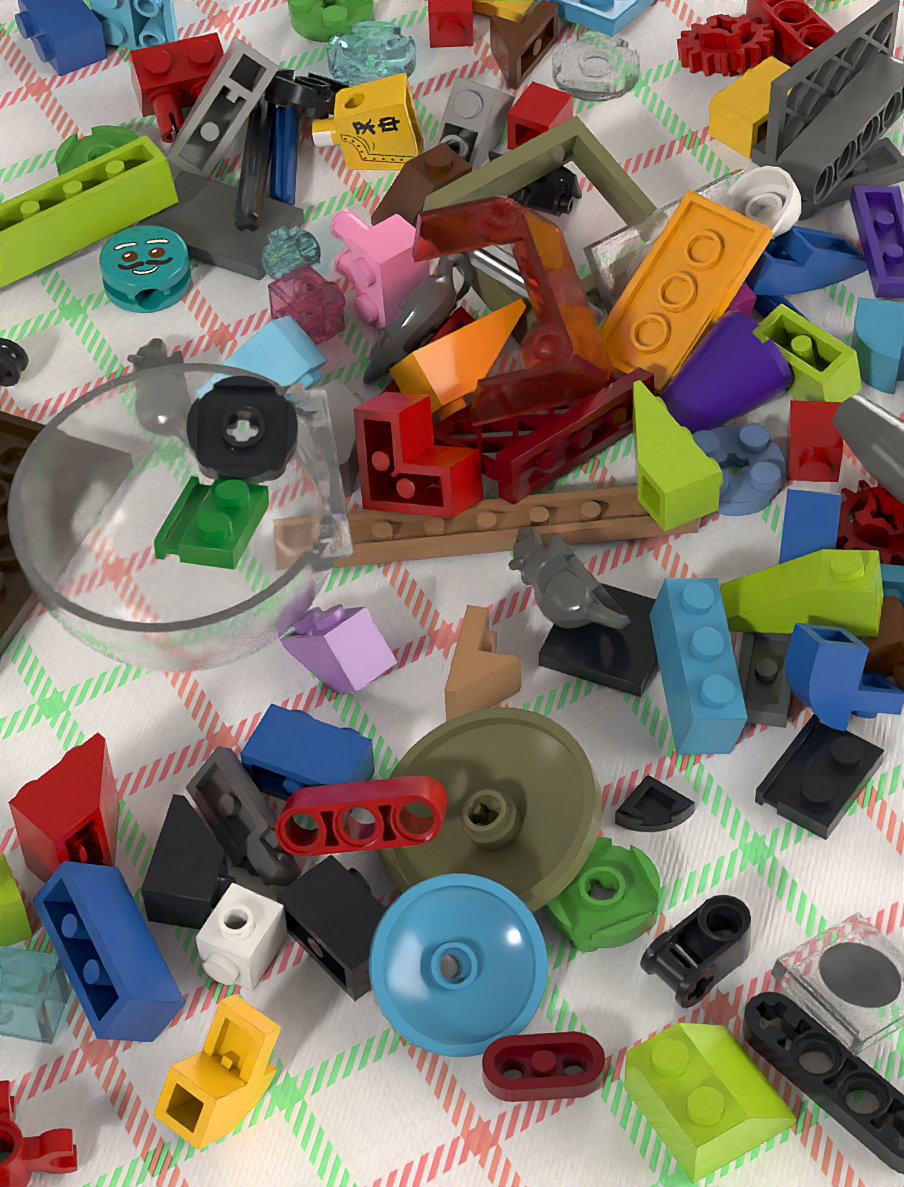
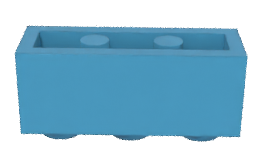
M665 578L649 616L676 754H730L748 717L718 578Z

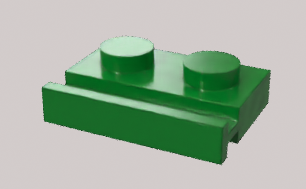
M191 476L153 540L155 558L164 560L167 554L179 555L181 563L235 570L270 505L268 486L249 484L236 479L226 481L215 479L212 485L200 484L199 477Z

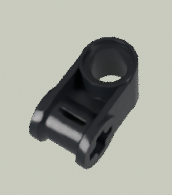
M717 895L705 900L699 908L674 928L659 935L649 945L641 958V969L649 975L656 974L676 993L675 1000L682 1008L687 1009L694 1006L717 983L734 969L741 966L748 958L751 935L750 910L743 901L730 895ZM724 929L735 934L723 937L713 932Z

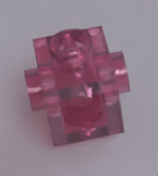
M308 263L268 284L272 320L291 315L316 346L332 339L336 334L345 330L344 307L346 300L342 290L335 282H328Z

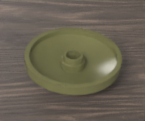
M503 707L481 709L460 715L439 725L415 743L399 761L389 777L391 779L429 776L442 784L448 795V808L438 835L428 843L378 849V853L386 873L401 893L417 883L436 876L453 873L471 874L488 878L501 884L514 893L531 913L535 912L558 896L574 880L583 868L595 845L602 816L601 788L597 774L577 740L560 724L546 716L525 709ZM410 802L406 804L407 810L418 818H427L433 815L432 810L424 803Z

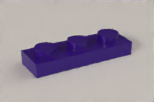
M853 186L849 201L875 298H904V202L899 186Z

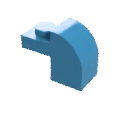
M858 297L851 348L857 351L860 377L870 387L889 394H895L896 381H904V303Z

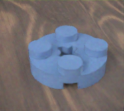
M749 424L744 427L727 426L709 431L700 430L692 434L698 447L707 457L714 458L722 471L723 484L720 486L719 510L715 511V513L725 516L754 514L769 506L771 497L777 494V492L780 494L784 486L785 458L778 445L770 440V433L766 428L757 424ZM729 466L741 468V474L732 475L729 469L723 468Z

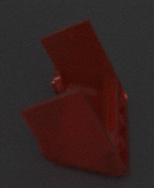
M491 196L419 212L412 249V257L415 263L487 246L510 244L540 327L530 330L523 338L520 356L525 369L478 379L469 415L472 427L586 400L607 387L612 373L610 358L561 229L549 219L504 196Z

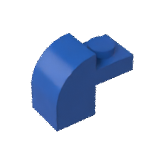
M795 623L785 660L786 680L795 697L826 725L837 730L846 731L851 714L867 719L876 718L878 713L900 715L904 704V692L883 674L863 671L869 648L844 627Z

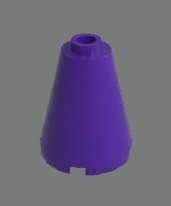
M729 310L718 318L659 395L665 403L669 414L680 426L688 428L691 434L700 430L709 431L718 428L783 396L790 389L788 386L792 383L793 377L788 363L771 338L763 344L752 333L759 326L752 319L738 311Z

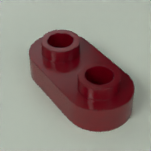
M576 1031L504 1036L493 1041L486 1048L482 1057V1077L485 1087L494 1097L507 1102L585 1097L598 1089L605 1073V1054L600 1043L592 1036ZM569 1066H578L584 1072L579 1075H569L564 1070ZM509 1070H517L523 1074L518 1079H508L503 1076Z

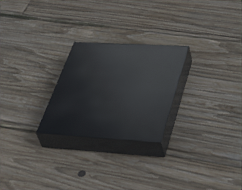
M600 583L632 621L631 625L624 630H619L598 623H590L580 628L570 629L561 628L553 624L539 652V666L641 697L658 661L649 616L656 599Z

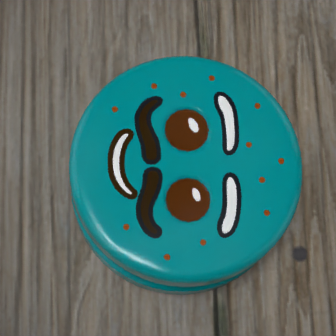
M142 225L125 229L112 236L100 252L99 264L105 293L109 300L121 309L135 313L158 312L178 303L190 288L191 270L187 246L178 234L167 228Z

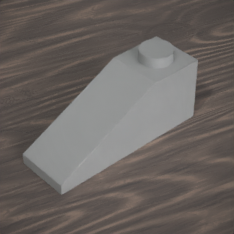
M235 37L209 77L165 157L187 172L208 178L280 66Z

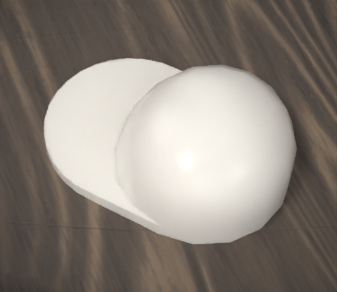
M773 166L756 168L741 176L730 187L719 203L769 227L774 234L772 237H777L789 231L798 221L801 214V194L792 177L780 167Z

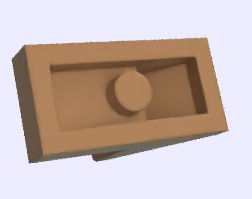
M467 605L444 690L446 722L469 712L488 709L515 695L521 689V659L513 655L496 653L498 635L497 631L489 630V608Z

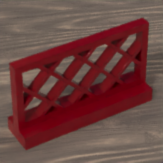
M565 348L433 426L434 445L480 449L482 474L497 481L499 497L514 505L633 431V382L640 380L654 395V374L638 367L624 375L580 353ZM566 368H570L580 373L556 375ZM604 388L599 392L589 393V389ZM584 389V393L554 394V390ZM530 391H548L546 395L521 396ZM569 409L562 414H554V410ZM548 410L549 413L540 415H519V411ZM495 412H512V416L485 417ZM519 431H533L528 435L519 436ZM513 432V436L483 437V433ZM476 433V438H452L455 434ZM483 453H497L496 460Z

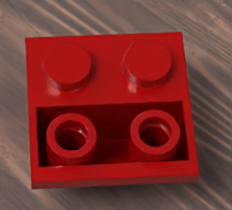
M97 732L82 745L75 746L67 751L59 763L37 780L26 783L16 796L8 802L26 867L45 884L63 861L115 867L120 803L106 739Z

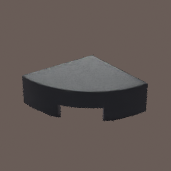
M647 775L616 810L615 824L638 832L665 831L689 819L694 814L695 802Z

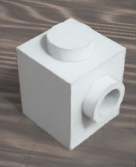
M232 883L196 936L202 969L212 979L221 984L232 985L235 983L253 991L288 937L284 906Z

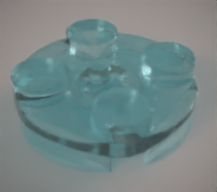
M383 21L359 22L351 25V33L345 34L340 38V32H338L330 39L327 46L328 69L336 81L350 87L399 73H406L407 78H409L416 67L415 42L410 35L409 40L401 35V28L392 23ZM369 55H378L377 57H369Z

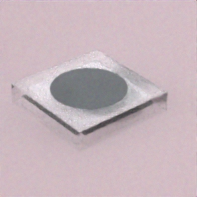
M859 912L776 959L771 975L854 1056L859 1055L904 1027V954Z

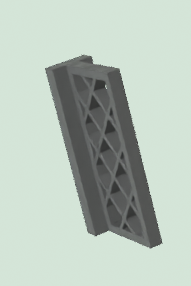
M900 0L878 1L771 82L767 137L752 147L751 162L760 167H775L783 151L874 55L879 52L893 57ZM792 88L790 94L787 97L788 91Z

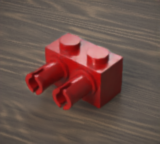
M217 32L130 51L131 80L142 117L156 116L161 132L160 136L165 143L174 142L171 133L173 132V127L177 136L185 122L182 108L194 106L209 77L224 55Z

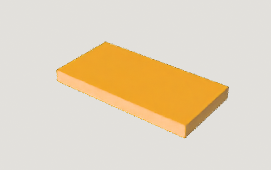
M688 189L588 346L584 356L624 375L638 367L653 373L654 395L659 396L714 323L724 314L774 234L769 227Z

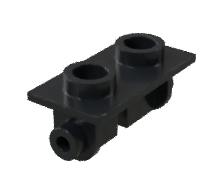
M492 151L488 153L490 162L503 155ZM561 166L504 197L501 201L520 205L525 191H530L531 195L527 202L528 208L560 217L562 213L568 215L571 213L574 206V198L581 199L582 193L576 174H573L568 168Z

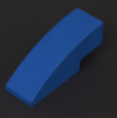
M793 225L789 231L769 241L746 277L745 282L755 295H790L821 289L845 281L867 271L868 268L864 255L844 235Z

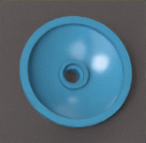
M455 873L440 875L424 880L407 889L396 898L383 914L373 935L370 947V983L373 995L383 1016L394 1030L408 1042L427 1052L441 1056L470 1057L484 1054L486 1048L493 1041L504 1036L518 1035L535 1015L547 982L548 959L546 946L533 914L509 889L495 881L477 875ZM446 955L452 957L457 963V971L452 978L445 977L440 970V962Z

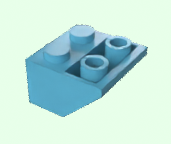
M89 0L91 11L102 23L104 42L107 45L138 50L179 40L173 0Z

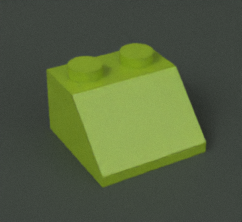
M676 1023L626 1051L625 1090L693 1184L796 1124V1116L726 1025Z

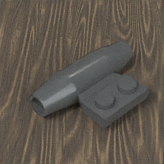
M860 394L851 396L838 407L833 416L832 424L866 471L904 505V420Z

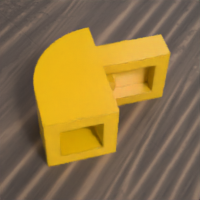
M236 994L220 1000L202 1051L170 1066L153 1116L198 1150L230 1133L259 1103L275 1076L277 1069L269 1064L268 1061L281 1027Z

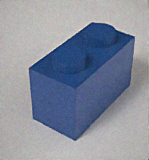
M18 0L20 13L15 14V20L22 37L32 40L40 60L43 63L49 62L59 76L107 59L102 23L83 0Z
M272 703L240 753L242 765L259 791L287 801L289 796L299 789L370 781L375 773L372 739L364 737L360 732L352 728H339L316 720L304 711L297 709L289 710Z

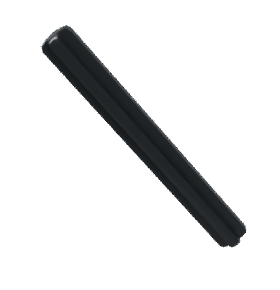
M266 89L249 114L234 214L236 217L235 226L240 231L249 229L253 232L260 227L272 143L273 117L277 104L264 100Z

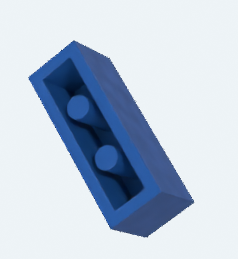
M63 861L32 901L97 1039L153 1042L186 1004L118 867Z

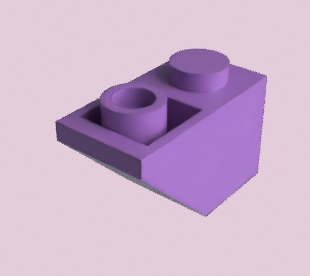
M339 604L326 611H322L319 606L314 607L292 621L295 629L279 639L284 648L333 693L357 692L398 663L366 607L344 609L342 604Z

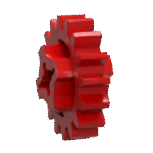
M723 14L706 18V24H691V30L681 31V38L677 39L681 67H689L692 74L703 71L706 77L714 73H720L723 77H734L744 74L746 67H756L762 60L772 56V52L776 51L774 30H772L771 23H762V18L760 17L750 20L745 14L739 17Z
M859 480L856 493L845 487L841 489L840 494L842 498L836 550L879 551L880 564L904 566V505L879 482L877 487H870L865 480Z

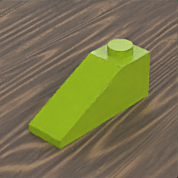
M822 549L720 585L729 632L792 634L795 623L844 627L854 636L878 637L884 597L879 551Z

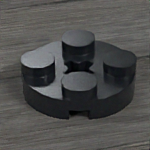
M279 68L266 87L264 100L282 106H290L291 102L302 105V113L304 115L317 119H327L329 114L334 115L336 93L350 86L313 73H308V77L296 76L293 79L295 70Z
M246 375L223 378L214 383L213 389L205 393L201 399L198 396L188 413L186 424L188 446L192 456L198 463L200 472L207 478L224 481L236 479L249 484L273 481L282 476L286 465L296 451L298 444V419L295 408L289 399L287 402L284 396L276 392V386L262 378ZM239 420L249 421L250 429L258 430L256 436L249 437L248 441H237L235 436L228 435L227 430L236 429Z

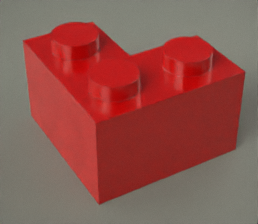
M384 392L353 409L363 509L454 518L484 499L480 449L434 445L430 395Z

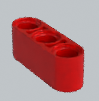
M747 0V17L750 20L760 17L762 18V23H771L772 30H774L776 49L772 54L789 67L795 65L836 34L835 30L804 0Z
M410 776L306 787L295 791L289 796L275 824V836L278 844L286 852L294 856H315L421 845L430 842L438 835L448 808V795L442 784L429 776ZM410 802L424 803L432 810L433 815L427 818H418L407 810L406 804ZM364 808L374 816L375 822L362 824L355 821L349 810ZM299 813L307 814L317 822L319 828L313 830L304 829L294 821L293 815Z

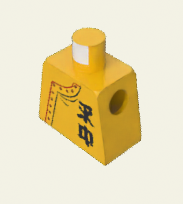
M399 73L341 89L336 93L334 117L313 120L312 122L315 146L320 148L340 145L346 166L351 170L401 171L407 161L423 153L424 138L406 73Z

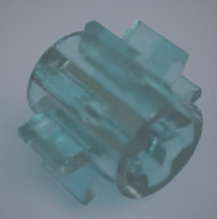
M284 225L267 235L271 244L262 248V264L266 273L272 279L282 281L283 286L293 282L299 286L316 277L312 267L320 264L321 250L316 238L310 232L301 230L298 225L288 230Z

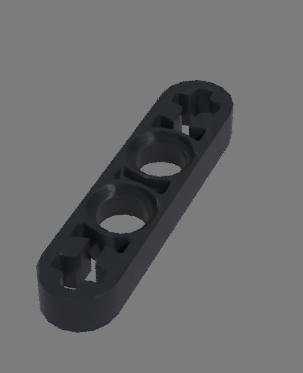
M770 991L759 993L752 997L745 1008L742 1029L744 1038L750 1047L888 1167L904 1174V1149L898 1146L900 1136L904 1138V1095L787 996ZM761 1016L768 1021L773 1020L775 1017L782 1019L781 1029L774 1025H770L766 1029L759 1027ZM786 1039L792 1042L789 1050H785ZM807 1051H821L829 1056L833 1066L825 1073H811L803 1068L799 1062V1057ZM854 1090L869 1091L878 1099L880 1106L872 1113H857L847 1105L845 1097ZM890 1113L895 1114L893 1125L887 1122Z

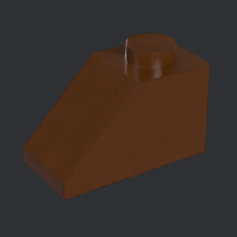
M444 142L407 161L372 214L371 225L375 226L398 214L420 233L426 235L427 233L419 224L425 197L472 172V166Z

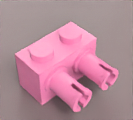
M345 209L336 214L330 224L331 234L348 246L337 255L334 261V265L337 266L335 270L355 285L356 298L354 299V307L360 319L366 324H372L380 331L390 319L396 316L400 310L398 305L406 293L418 281L430 276L427 237L398 214L373 227H369L357 217L356 213L350 209Z

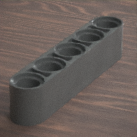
M879 52L874 55L780 155L775 167H780L789 173L801 194L802 200L813 204L823 202L904 113V60Z

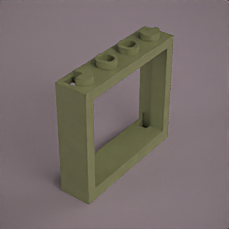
M576 115L426 196L419 224L443 253L446 251H458L470 260L472 250L479 240L463 222L464 219L547 175L552 170L573 161L643 243L567 287L568 290L600 308L601 304L614 297L616 299L620 298L668 220ZM471 264L473 270L471 287L492 312L522 298L526 308L511 332V336L522 349L529 347L544 337H547L549 340L553 339L567 325V323L540 306H533L527 298ZM455 267L458 270V272L463 276L460 267Z

